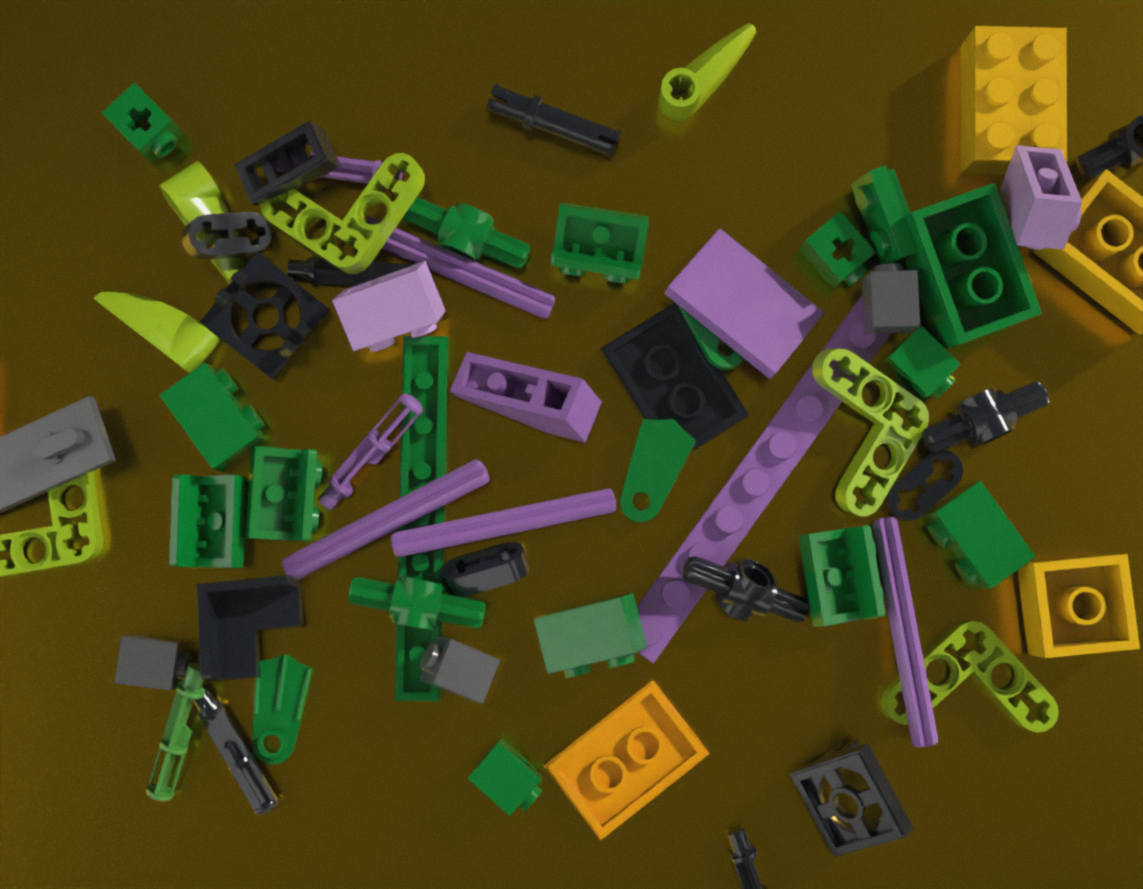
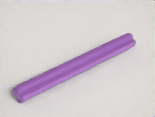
M366 215V221L368 224H377L381 222L375 218ZM395 228L381 248L415 264L426 261L429 270L541 318H548L555 304V296L551 293L398 228Z
M473 460L284 557L282 567L286 575H292L299 580L483 486L490 480L488 471L481 461Z
M607 488L395 532L391 535L393 552L395 556L403 557L608 514L616 511V500L612 489Z
M895 517L880 518L874 520L872 529L911 742L917 748L934 746L938 743V734L898 520Z

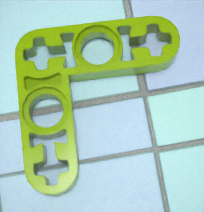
M395 153L389 156L376 171L343 221L295 189L261 203L260 210L262 215L275 227L338 269L348 274H358L370 266L417 198L425 184V174L420 165L410 155ZM398 171L402 173L408 172L410 175L406 182L403 180L397 181L394 177ZM385 188L397 197L394 202L383 193ZM281 201L286 204L288 203L299 213L295 220L277 209ZM375 204H385L387 208L385 218L380 223L368 224L366 221L368 210ZM316 219H325L327 223L325 233L318 239H308L307 229L309 225ZM338 238L350 247H355L358 250L354 258L346 256L345 253L334 245Z
M827 348L821 351L814 359L812 374L815 381L822 388L874 423L838 483L836 501L838 506L847 513L860 517L869 516L875 513L881 506L921 439L922 431L924 428H927L929 423V412L921 400L853 352L841 348ZM840 361L839 369L847 375L855 377L851 382L843 377H832L834 371L829 367L830 362ZM872 380L879 386L880 397L874 405L867 406L862 399V389L867 382ZM890 406L896 409L908 410L907 416L911 419L910 425H902V417L895 412L887 411ZM885 443L890 448L891 459L886 467L879 469L874 464L873 454L879 445ZM865 470L869 474L878 476L877 482L869 480L871 477L863 475V471ZM855 487L862 488L861 492L866 496L863 503L856 502L857 498L852 494Z
M94 471L48 491L52 526L0 535V552L10 551L12 560H0V578L84 564L95 560L100 555L104 539ZM77 485L83 490L84 502L77 510L70 511L63 505L62 495L69 486ZM87 516V523L78 522L80 536L89 538V545L82 547V555L79 549H71L70 541L77 539L78 534L75 524L66 525V518H82ZM37 537L44 543L46 551L43 559L33 564L25 558L24 547L30 539Z
M972 620L959 622L923 654L925 670L934 659L944 660L950 670L949 678L941 685H933L927 679L933 708L971 674L1021 728L1036 733L1046 732L1057 722L1059 711L1054 698L984 623ZM965 631L974 634L979 632L981 636L977 639V644L980 646V649L978 651L967 649L962 652L957 658L964 661L965 664L960 667L957 660L946 653L944 649L949 646L951 651L957 652L966 643L963 637ZM1005 662L1014 671V681L1006 689H999L993 684L991 673L996 665ZM897 677L883 692L881 699L882 709L891 720L908 725L906 712L901 710L896 713L894 710L898 705V701L895 699L896 694H903L900 677ZM1026 683H1027L1028 686H1029V688L1023 690V688L1025 687V685H1026ZM1021 692L1032 702H1042L1043 705L1039 711L1043 717L1041 720L1026 719L1030 711L1023 701L1013 698L1010 703L1008 699Z

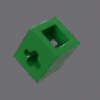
M135 82L102 112L151 164L157 158H163L170 154L177 146L178 138L183 134L168 115ZM148 121L151 127L144 131L141 127Z
M841 211L809 236L799 249L833 290L844 281L851 287L867 274L871 268L866 262L876 253ZM843 248L848 253L847 256L840 258L838 261L835 260L832 256L833 252Z
M922 325L912 331L880 363L895 380L919 400L930 395L935 399L939 398L956 381L951 374L961 365Z
M502 738L496 742L467 778L509 816L518 807L525 812L543 791L537 786L541 781L542 773Z

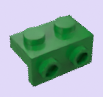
M885 165L868 171L851 183L857 207L863 216L870 235L871 245L876 251L880 265L894 264L917 253L916 245L905 215L909 214L910 210L896 172L893 169L887 170Z
M561 202L550 265L559 266L560 272L574 276H583L586 274V271L604 274V279L616 283H628L630 278L640 279L650 216Z
M264 446L251 447L244 538L311 541V534L316 532L319 523V510L317 506H314L315 487H319L322 478V463L320 460H317L316 449L297 450Z
M173 475L169 541V565L171 567L243 568L246 476Z
M869 525L798 535L813 627L885 616L884 592L879 579L876 545Z

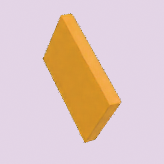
M651 679L544 763V767L597 837L602 840L710 753L657 684Z

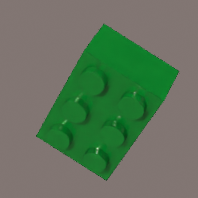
M995 183L905 215L918 251L905 258L908 270H917L918 294L932 336L944 348L966 343L1042 314Z

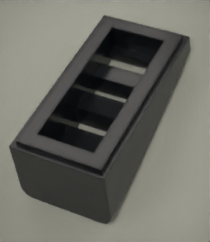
M310 120L234 164L251 204L255 206L318 179L341 166L325 130ZM309 145L311 146L315 154V157L313 158L311 157L310 152L307 148V146ZM293 152H296L301 163L298 167H295L290 156ZM277 159L284 172V175L279 177L273 161ZM261 166L269 182L265 186L262 185L256 169Z

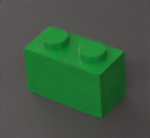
M203 363L159 396L213 470L225 472L251 453L252 446H260L267 441L260 431L265 424L250 404L243 407L233 393L239 390V388L224 368L217 371L210 365Z
M981 481L966 484L925 514L931 523L927 527L929 533L943 549L949 547L959 561L955 564L957 572L971 587L976 585L978 589H992L1036 557Z
M634 593L551 613L534 619L547 674L563 670L565 678H571L592 672L590 664L606 660L608 668L635 662L634 653L647 648Z

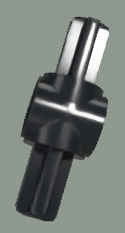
M1143 115L1111 132L1108 136V142L1079 155L1076 159L1079 174L1086 180H1090L1105 169L1109 171L1118 166L1129 169L1143 164V148L1139 147L1133 139V133L1143 137Z
M1037 381L1007 394L1002 390H995V388L982 391L960 402L955 409V416L924 428L922 431L924 446L931 453H938L964 441L971 445L976 444L977 447L992 442L1015 430L1018 418L1046 407L1050 402L1049 392L1046 386L1043 387Z
M692 556L688 557L684 563L682 578L687 582L716 592V599L720 607L737 620L748 621L754 615L763 617L767 613L795 623L804 622L808 617L810 609L808 599L778 588L773 573L756 560L743 559L739 564L731 562L726 567H723L703 558Z

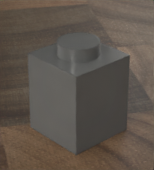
M882 264L875 266V271H871L862 280L864 335L911 333L920 326L917 270L903 271L902 264Z
M136 634L121 636L114 683L163 690L176 689L179 682L185 678L188 664L193 663V654L188 652L189 641Z
M437 637L435 643L429 644L422 656L420 668L423 670L420 680L469 701L483 704L500 659L453 639Z

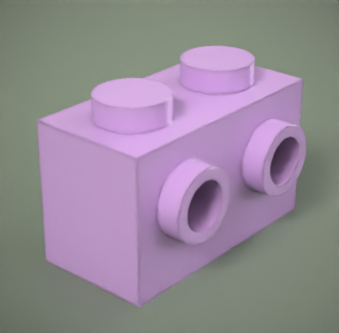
M1016 145L1000 189V194L1017 245L1037 250L1043 248L1064 249L1071 231H1075L1079 226L1082 200L1062 150Z
M426 261L345 289L332 300L353 351L368 347L370 352L382 350L396 342L394 337L410 332L412 338L425 335L437 328L436 323L446 312Z

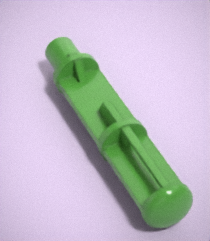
M188 664L184 680L180 681L177 685L150 781L146 788L147 795L153 800L164 802L171 800L174 796L175 787L192 731L186 725L193 700L201 699L205 694V689L202 686L204 679L201 678L200 664ZM164 750L166 755L157 784H153L161 753ZM178 755L181 758L172 788H170L168 783L176 756Z

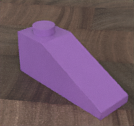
M466 352L449 391L453 396L543 432L585 443L602 404V401L582 378Z

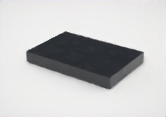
M676 303L671 304L600 348L601 353L642 418L650 420L675 419L684 431L696 439L691 452L749 416L722 371L707 360Z

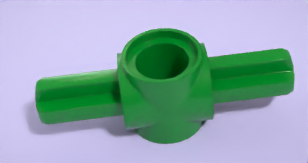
M417 197L403 216L404 221L437 234V242L440 247L473 261L480 260L483 255H487L517 269H521L527 262L531 247L529 244L494 230L495 222H493L494 219L490 215L464 203H457L456 206L452 205L447 210Z
M401 576V578L397 579L396 584L354 577L348 590L349 603L389 611V618L392 619L393 623L433 630V627L436 628L438 621L478 629L481 628L485 617L486 604L483 601L444 594L442 583Z

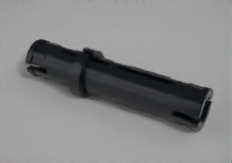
M498 84L494 85L491 91L493 97L508 103L504 104L489 98L486 112H492L523 124V129L528 131L536 128L612 158L616 145L602 141L599 138L617 144L621 130L609 128L543 103V98L537 95L529 98L500 87Z

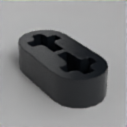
M255 212L205 214L192 220L185 226L182 232L184 249L191 256L202 260L252 256L264 250L272 239V229L265 217ZM248 225L250 231L257 232L258 238L253 240L250 245L249 238H234L233 233L239 232ZM204 227L206 234H221L222 239L213 241L206 248L205 242L197 240L195 234Z
M948 450L938 453L930 452L923 456L894 482L884 499V506L888 514L899 521H911L920 518L957 486L962 479L963 466L959 457ZM932 461L937 464L944 461L948 463L949 468L945 471L949 477L947 481L941 478L934 480L928 485L925 479L935 470L931 464ZM918 486L922 492L912 501L916 507L915 510L912 511L909 508L899 510L897 504L901 499L897 494L898 491L908 493Z
M507 542L453 558L441 567L440 575L448 595L466 597L516 582L527 575L530 565L522 544Z

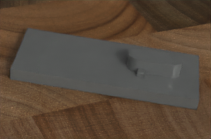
M85 397L0 437V513L116 461L95 397Z

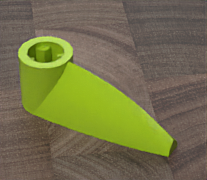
M748 23L709 47L684 68L672 69L665 75L662 80L658 101L664 116L675 121L686 120L706 102L728 76L750 45L756 34L753 24ZM677 89L678 93L680 89L688 93L687 99L683 100L682 97L679 100L674 99L672 91Z
M199 161L194 162L159 185L163 196L185 226L198 216L230 213L216 183ZM204 227L195 234L197 240L205 242L206 248L213 241L222 239L221 234H206ZM238 232L233 233L234 238L239 237ZM243 257L210 259L228 284H230V278L235 272L244 269Z
M101 292L93 298L188 373L203 364L221 342L216 335L193 317L161 301L141 295L120 292Z

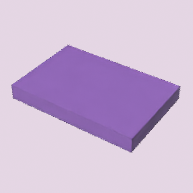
M720 228L674 279L664 293L770 380L825 313Z

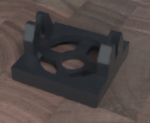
M257 252L243 270L240 269L231 276L230 284L217 293L214 300L216 303L200 322L271 379H274L330 309L262 254ZM260 282L276 283L281 286L271 299L262 298L256 300L243 290L249 285ZM292 296L296 299L300 311L299 325L295 330L284 322V312L282 309ZM234 300L248 310L249 326L240 337L235 333L231 322ZM264 303L275 306L279 312V321L270 329H261L253 321L255 308ZM276 333L285 340L281 347L271 350L251 347L260 334Z
M858 738L845 746L843 744L837 745L822 755L817 761L799 766L790 773L834 857L907 837L914 830L869 744L861 745ZM839 768L859 773L865 778L870 788L859 791L854 786L848 785ZM824 775L833 790L829 796V801L826 802L822 794V779ZM839 793H846L854 798L858 805V814H850L842 809L838 802ZM878 803L882 809V816L876 817L868 823L864 816L867 806ZM834 816L838 817L840 820L844 822L851 823L853 829L845 826Z

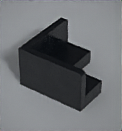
M292 575L197 584L201 678L204 680L223 682L261 678L259 632L304 627L301 581Z

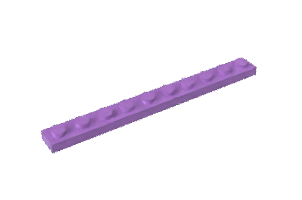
M861 295L822 351L827 348L847 349L869 364L890 334L864 335ZM831 361L829 367L834 371L832 377H843L851 382L855 376L847 375L838 367L840 361ZM813 363L637 605L647 648L638 651V653L652 663L656 661L707 590L682 578V570L686 559L697 556L724 566L842 401L822 388L815 381L812 374Z

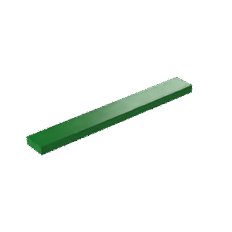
M403 336L402 394H409L416 398L421 404L423 412L401 435L399 498L447 474L448 336H419L415 338ZM401 403V410H402V409L405 407V405H404L403 403ZM411 410L401 421V431L416 415ZM446 504L400 527L398 532L446 522ZM445 548L398 557L397 579L401 578V576L442 583V586H444L440 569L445 564ZM438 621L437 627H433V630L396 623L394 701L442 700V689L420 680L423 673L420 663L428 645L434 644L437 637H443V622Z

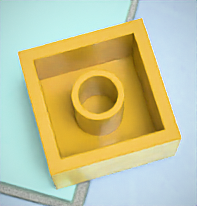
M1128 554L1028 562L1018 569L1028 655L1053 658L1140 649Z

